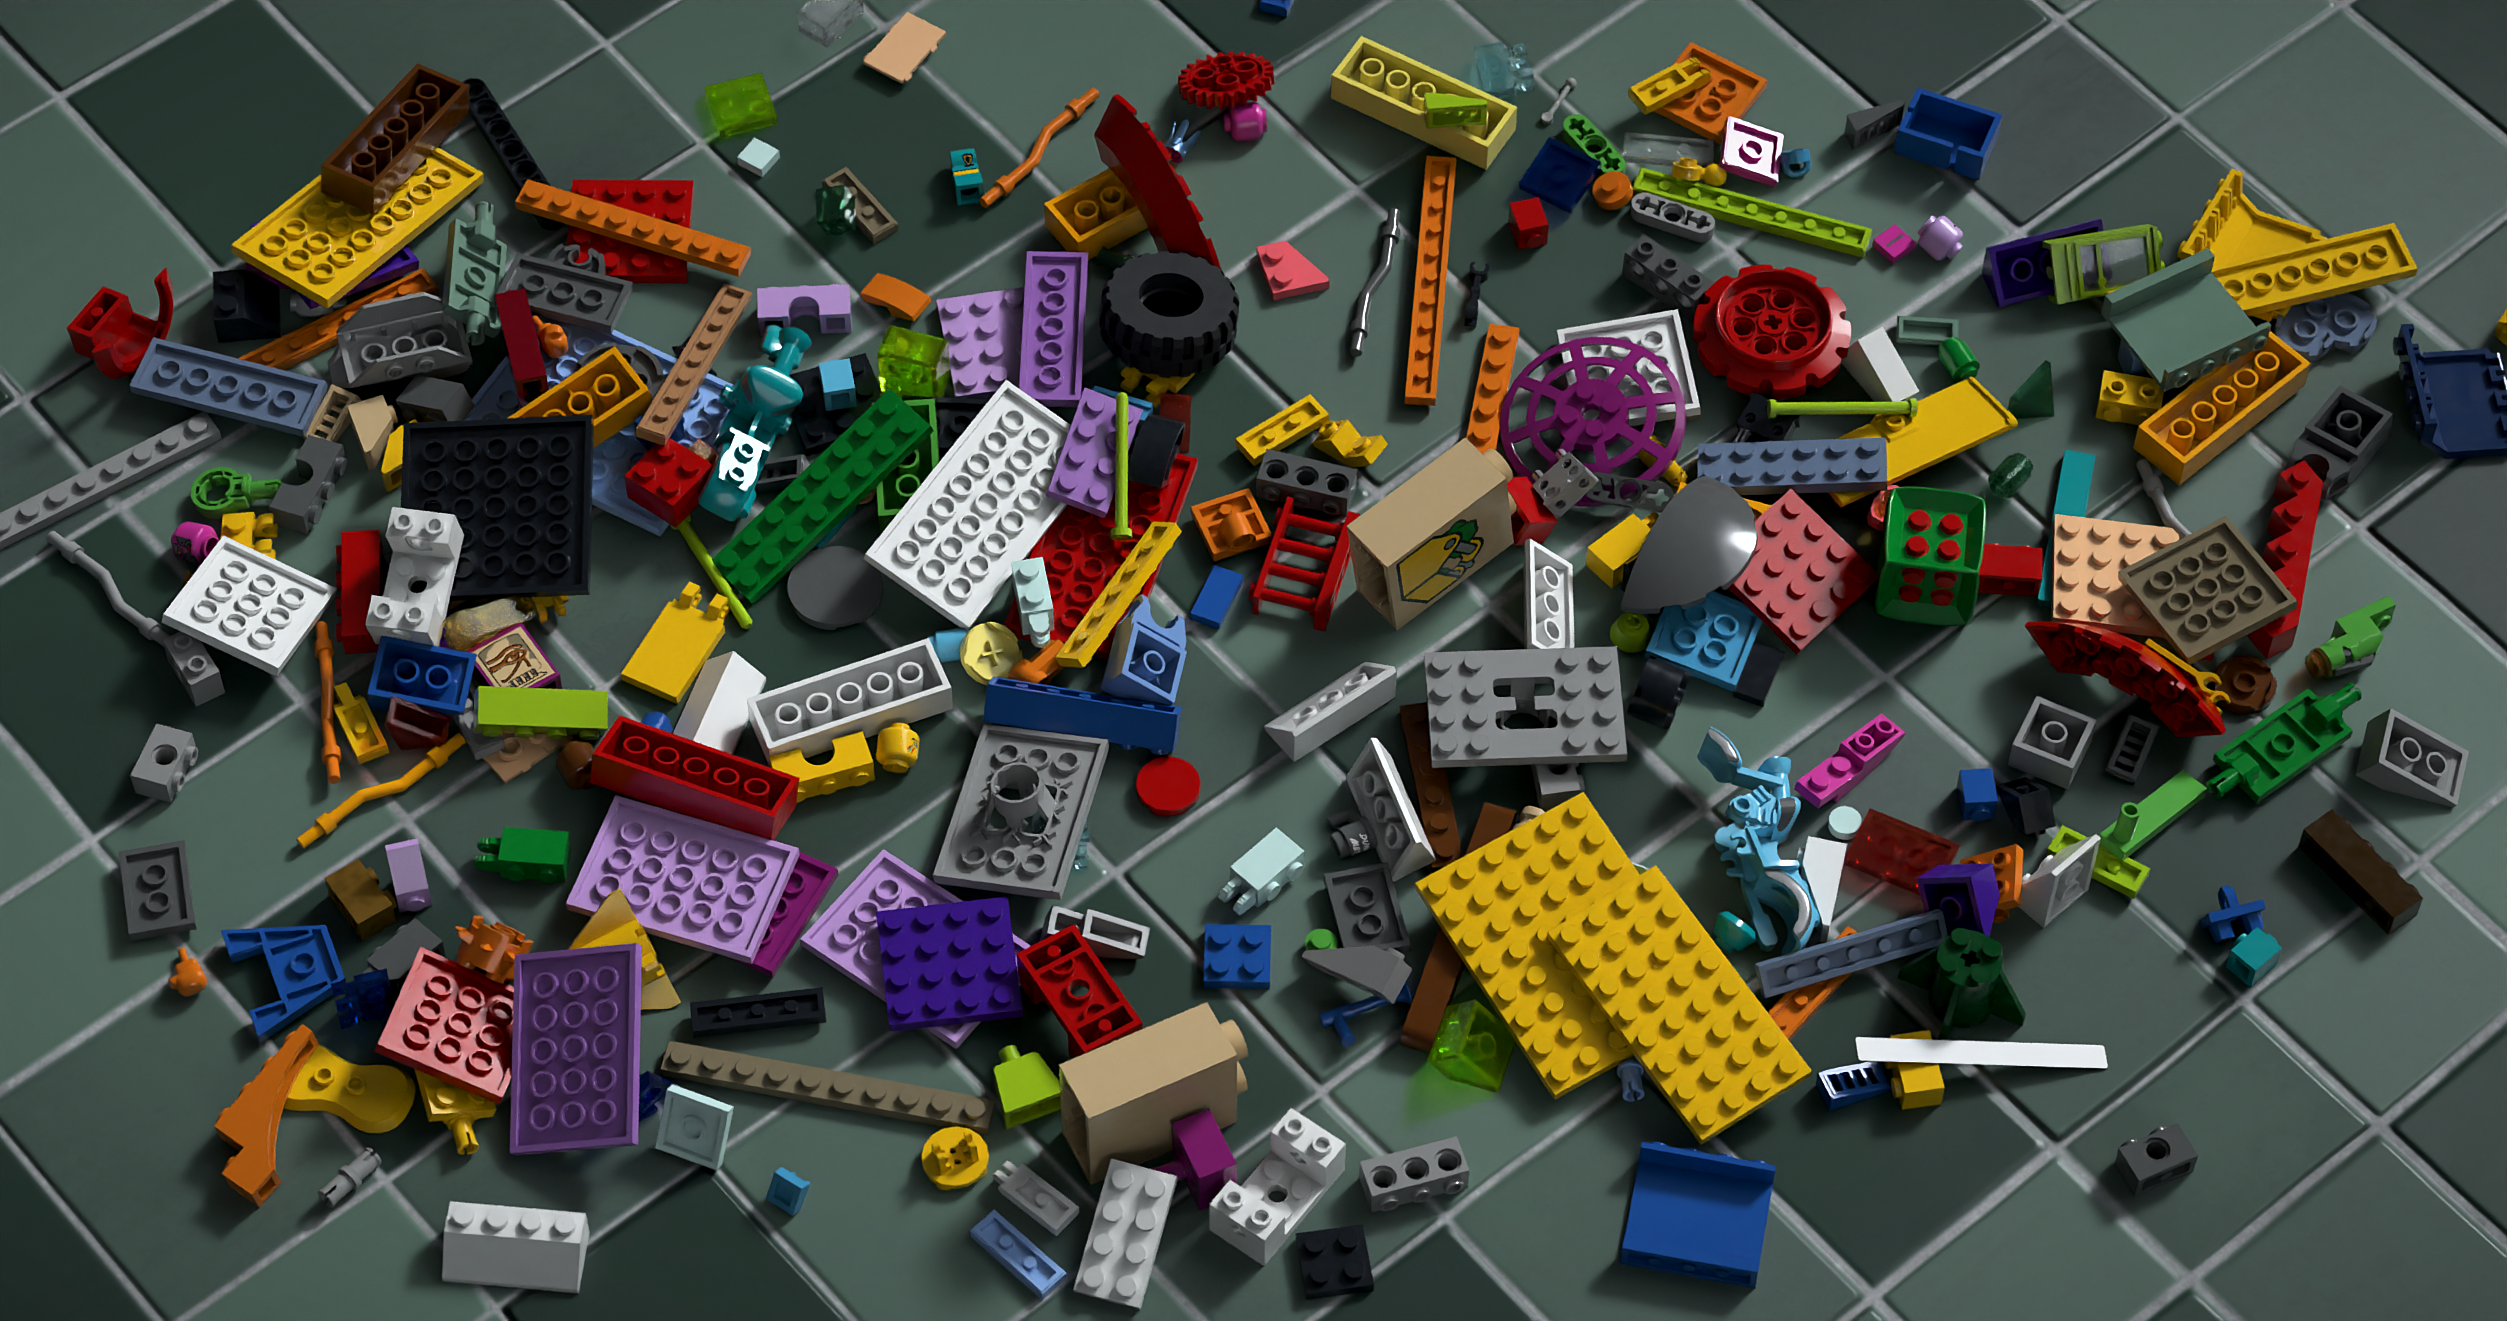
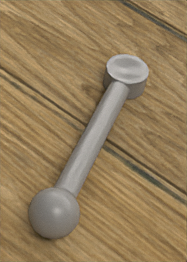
M1574 78L1566 80L1565 88L1550 110L1542 114L1541 122L1543 124L1550 125L1553 122L1554 113L1570 89H1574L1577 85Z

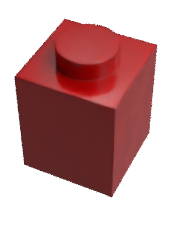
M1539 197L1509 203L1508 223L1518 250L1547 244L1549 223Z

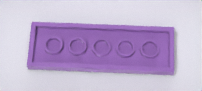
M1027 251L1019 389L1044 407H1077L1082 395L1088 253Z

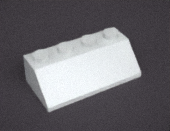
M450 1201L444 1229L442 1280L444 1282L579 1293L590 1233L586 1213Z

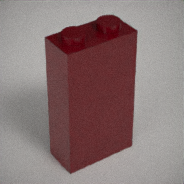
M525 288L495 294L501 333L520 409L549 390Z

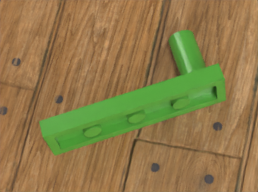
M2184 770L2180 771L2138 805L2130 802L2123 804L2117 821L2100 833V844L2121 861L2125 860L2202 800L2206 795L2207 788Z

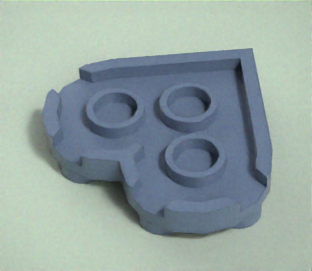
M2344 293L2291 306L2285 318L2278 315L2274 334L2307 361L2315 363L2332 348L2342 349L2349 353L2359 352L2361 347L2367 345L2373 338L2377 318L2375 319L2369 310L2370 305L2367 302L2349 293Z

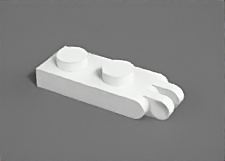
M1006 1161L1002 1165V1169L1009 1177L1000 1170H997L992 1175L995 1181L1000 1184L998 1190L1006 1198L1055 1236L1079 1214V1207L1023 1164L1017 1168L1011 1162Z

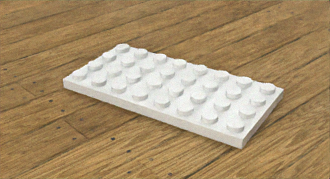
M1005 380L865 553L863 559L954 624L965 628L966 632H968L1012 576L1011 562L1025 560L1068 505L1047 497L1046 493L1071 425L1015 385Z

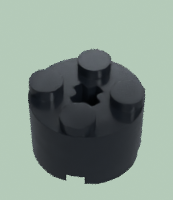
M1650 655L1638 681L1635 694L1630 701L1627 714L1669 731L1676 715L1675 712L1678 706H1680L1687 690L1686 687L1692 672Z

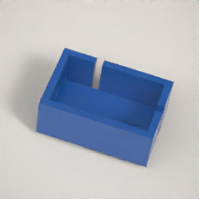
M1917 87L1908 106V111H1906L1898 128L1894 153L1948 170L1951 166L1954 167V173L1980 180L1998 140L2002 114Z

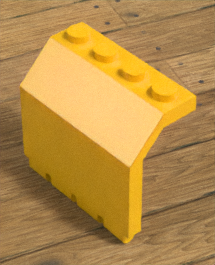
M2231 169L2226 179L2219 181L2216 195L2213 200L2209 199L2207 201L2202 218L2194 222L2190 237L2187 241H2182L2177 256L2183 260L2208 248L2215 256L2213 266L2327 238L2321 236L2320 230L2259 211L2242 193L2243 172ZM2291 306L2253 316L2271 322L2273 318L2277 319L2278 315L2285 318Z

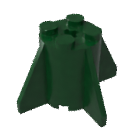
M1957 928L1939 946L1903 965L1899 971L1898 979L1930 990L1928 996L1929 1004L1931 1003L1934 1008V1014L1937 1018L1943 1021L1938 1040H1947L1953 1026L1968 1028L1970 1024L1986 1021L1990 1014L2021 1026L2025 1022L2026 1012L2002 968L2004 961L2002 945L1983 933L1965 928Z

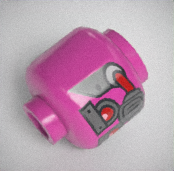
M189 521L182 523L171 536L174 556L180 561L198 565L204 562L219 542L216 531L211 526Z

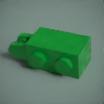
M503 827L502 838L483 837L477 843V848L480 852L499 854L477 855L474 860V865L477 869L500 872L501 878H508L513 881L529 879L540 880L545 883L566 882L572 849L569 831Z

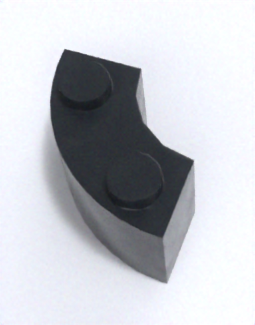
M1151 413L1145 420H1139L1135 435L1137 439L1132 453H1128L1129 481L1158 488L1168 485L1173 464L1181 450L1186 422Z

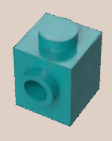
M2256 927L2249 935L2243 933L2234 942L2226 968L2251 988L2277 965L2282 947L2273 936L2265 934Z

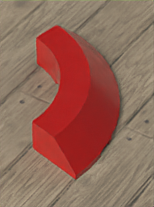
M1119 94L1114 95L1094 133L1101 161L1114 172L1133 198L1149 228L1158 252L1188 253L1189 256L1203 258L1210 265L1221 269L1211 238L1206 240L1199 225V222L1204 219L1194 202L1187 198L1192 193L1182 174L1178 176L1173 166L1168 163L1172 159L1171 155L1161 140L1157 142L1147 121L1140 123L1134 116L1137 115V110Z
M2045 621L2026 623L2025 628L2058 673H2075L2089 677L2097 673L2104 678H2108L2109 684L2131 696L2135 693L2140 698L2150 702L2152 705L2149 709L2163 721L2176 738L2223 735L2226 731L2218 708L2208 696L2203 694L2201 688L2173 663L2145 645L2116 632L2085 624Z

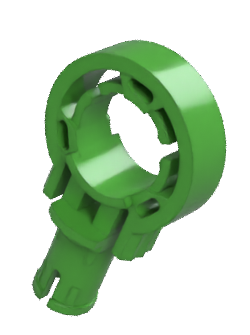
M216 467L203 472L195 479L190 495L197 511L202 516L210 519H222L223 514L236 513L239 509L250 508L255 500L273 499L282 483L279 478L253 481L250 473L238 474L231 468ZM215 482L216 486H229L225 497L219 501H209L208 503L206 498L208 492L213 489L212 483Z

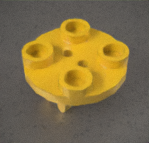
M955 1126L943 1128L934 1133L924 1144L921 1159L923 1170L929 1179L936 1183L939 1189L948 1191L968 1187L984 1178L987 1174L989 1154L987 1144L979 1134L971 1129Z

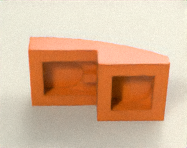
M877 273L860 292L864 302L887 307L891 316L915 321L932 301L930 296L919 289L881 273Z

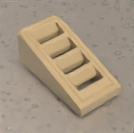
M332 384L322 400L305 437L302 438L306 440L308 435L321 438L315 435L320 430L329 434L325 440L336 443L351 423L347 405L362 401L360 397ZM339 402L345 404L343 409L337 407ZM332 411L339 414L338 419L330 416ZM325 421H327V422H330V423L334 424V426H333V428L331 429V428H329V427H327V426H324V425H322V424H323Z

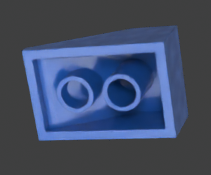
M381 635L368 690V706L370 709L395 714L464 715L477 654Z

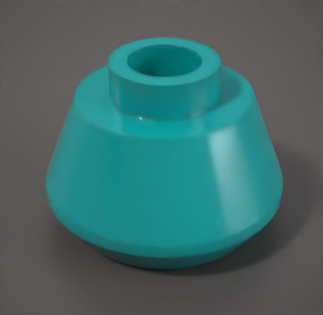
M1728 911L1718 914L1713 934L1717 936L1714 942L1730 954L1733 949L1740 952L1755 942L1756 932L1745 922Z

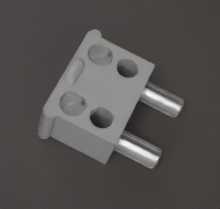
M1559 449L1563 457L1556 451L1555 456L1559 461L1545 474L1537 470L1535 472L1538 476L1535 473L1532 475L1536 481L1532 486L1543 498V505L1557 518L1561 517L1598 482V478L1586 466H1583L1570 452L1566 453L1564 449Z

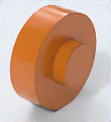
M1612 171L1601 175L1595 181L1592 192L1598 206L1606 210H1616L1625 206L1631 200L1633 187L1627 175L1622 172Z

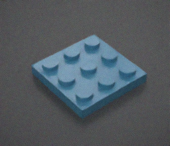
M1712 591L1706 594L1705 602L1686 609H1682L1680 605L1664 607L1644 657L1649 659L1651 655L1687 669L1692 672L1691 676L1734 692L1762 620L1744 603Z

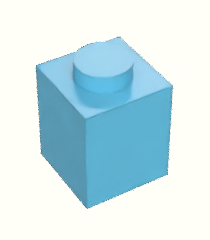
M834 359L819 363L820 383L826 411L856 407V392L850 359Z

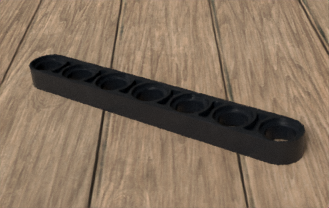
M469 78L463 81V83L469 85V90L478 89L481 91L478 96H469L468 113L519 193L527 179L550 186L485 82L478 78ZM485 109L494 111L493 115L489 117H482L479 113ZM498 129L507 131L503 137H494L491 134ZM509 150H518L520 152L518 156L513 158L504 155ZM523 170L533 172L532 176L528 178H520L517 175ZM533 214L543 229L554 231L564 225V223Z

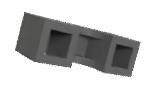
M311 435L307 436L295 458L299 477L309 481L299 486L282 483L269 506L270 513L274 514V524L305 535L309 534L313 524L316 525L320 521L322 508L326 500L329 501L332 498L339 476L342 477L348 467V459L345 457L342 444Z

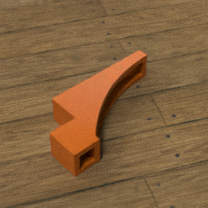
M303 1024L286 1037L282 1048L274 1057L272 1056L264 1062L261 1072L252 1082H248L243 1086L239 1097L230 1107L225 1108L219 1114L214 1125L221 1139L239 1151L238 1155H233L227 1161L222 1172L223 1177L232 1189L259 1208L281 1184V1180L276 1173V1141L285 1102L303 1066L320 1045L313 1031Z

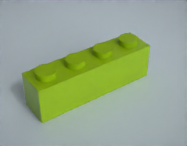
M478 686L474 693V731H482L484 736L495 737L501 736L502 732H513L516 737L530 738L534 737V733L547 734V737L551 739H563L567 735H579V738L582 740L599 739V736H603L608 729V691Z

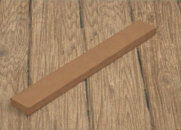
M723 283L638 424L635 433L636 437L663 446L666 445L751 302L752 292Z

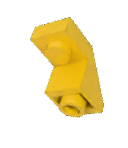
M1348 419L1335 422L1333 420L1328 421L1319 429L1320 434L1312 442L1315 448L1352 468L1371 465L1388 445L1382 435L1361 437Z

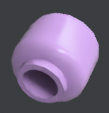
M1932 216L1917 232L1920 235L1918 240L1920 247L1937 261L1944 259L1946 256L1951 260L1963 247L1959 243L1963 232L1945 216H1939L1938 218Z

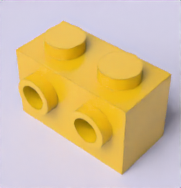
M2104 370L2095 418L2139 426L2162 408L2164 392L2153 378Z

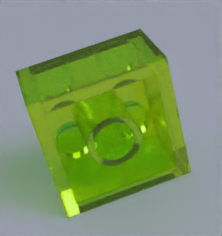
M889 325L877 352L881 391L886 392L890 388L896 395L942 397L951 378L948 340Z

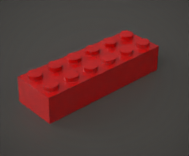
M619 715L593 752L590 783L672 812L774 841L796 807L800 778Z

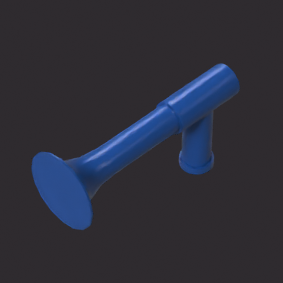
M1405 982L1395 1002H1405L1411 1005L1412 998ZM1371 996L1352 1004L1348 1003L1320 1013L1319 1017L1323 1028L1335 1025L1341 1044L1347 1047L1355 1042V1037L1351 1033L1346 1020L1355 1017V1015L1390 1004V1002L1377 996Z

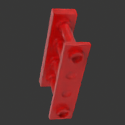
M1287 497L1284 508L1279 507L1274 523L1277 528L1258 582H1252L1249 590L1248 600L1253 601L1252 614L1259 615L1263 601L1309 611V615L1314 616L1313 629L1326 632L1351 559L1347 525L1357 519L1360 514L1348 511L1344 523H1329L1293 514L1294 498ZM1292 526L1334 536L1338 542L1336 548L1330 547V549L1285 538L1289 527ZM1281 551L1326 561L1329 568L1327 572L1322 571L1321 574L1280 565L1277 564ZM1272 576L1318 586V590H1321L1319 598L1313 597V599L1268 589Z

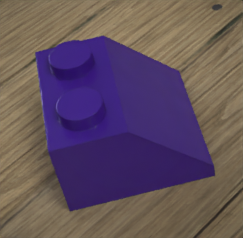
M1992 863L1937 865L1917 878L1924 911L1929 912L1935 909L1943 911L1948 936L1957 928H1965L1983 933L1989 937L2000 895Z

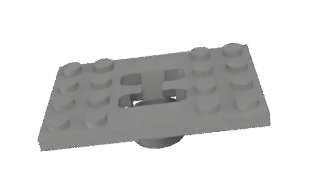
M1617 646L1424 653L1432 768L1627 761ZM1535 684H1550L1553 687L1554 694L1534 696ZM1498 685H1511L1510 697H1497L1493 692V688ZM1527 713L1537 718L1539 717L1544 727L1539 729H1509L1504 726V722L1513 714ZM1550 716L1556 719L1557 726L1554 728H1549Z
M983 724L933 873L934 883L1061 900L1109 751L1108 740ZM1003 788L1018 789L1020 799L1008 800L1002 798L999 793ZM1051 794H1055V795H1056L1055 800L1053 799V797L1051 796ZM994 806L1000 814L1006 817L1007 826L1003 829L988 828ZM1039 811L1047 824L1045 831L1041 834L1026 833L1028 823L1024 818L1033 816Z

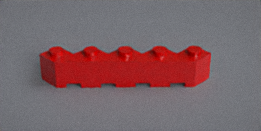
M2305 461L2279 473L2273 494L2280 505L2272 509L2267 531L2275 540L2266 544L2262 559L2297 600V609L2248 634V638L2266 659L2293 645L2299 624L2323 481Z

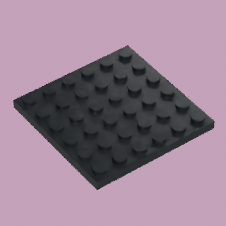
M592 415L404 423L401 508L453 514L464 533L449 601L590 595L594 419ZM423 580L414 582L410 589L411 592L420 593L424 591L427 587V582Z

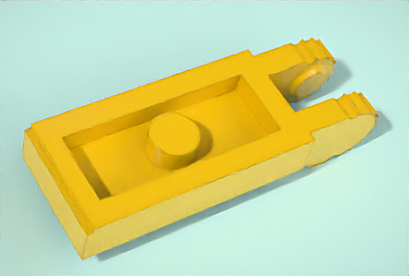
M1692 57L1679 64L1675 63L1628 89V97L1647 115L1684 94L1704 86L1711 79V73L1707 69L1696 72L1700 67V61L1696 57Z

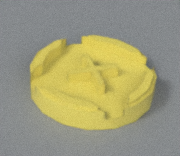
M987 622L973 627L966 633L962 639L959 651L961 663L967 674L976 682L987 685L993 676L1008 679L1013 666L1023 658L1022 650L1019 651L1017 644L1019 641L1011 630L999 623Z

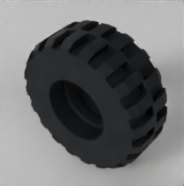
M1159 251L1156 254H1141L1138 258L1134 260L1131 258L1125 261L1120 268L1115 269L1104 284L1099 319L1100 334L1111 353L1116 358L1119 357L1122 363L1130 368L1134 367L1139 369L1141 373L1147 375L1151 373L1163 378H1170V376L1189 377L1193 373L1198 372L1200 374L1207 371L1211 365H1217L1233 348L1237 334L1239 297L1234 285L1228 277H1225L1223 271L1217 266L1210 265L1203 258H1195L1183 252H1179V254L1169 253V251ZM1170 311L1184 316L1165 317L1154 312Z

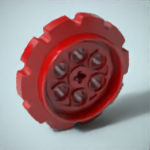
M1772 265L1749 266L1739 269L1737 278H1731L1728 275L1721 277L1704 293L1703 304L1698 305L1695 311L1693 340L1699 342L1697 354L1706 369L1713 376H1726V385L1733 390L1746 395L1754 392L1757 394H1771L1773 399L1798 397L1805 394L1806 386L1812 385L1820 388L1839 372L1841 358L1847 357L1851 339V323L1844 320L1846 307L1831 287H1818L1816 285L1817 277L1805 271L1792 267H1785V270L1774 269Z

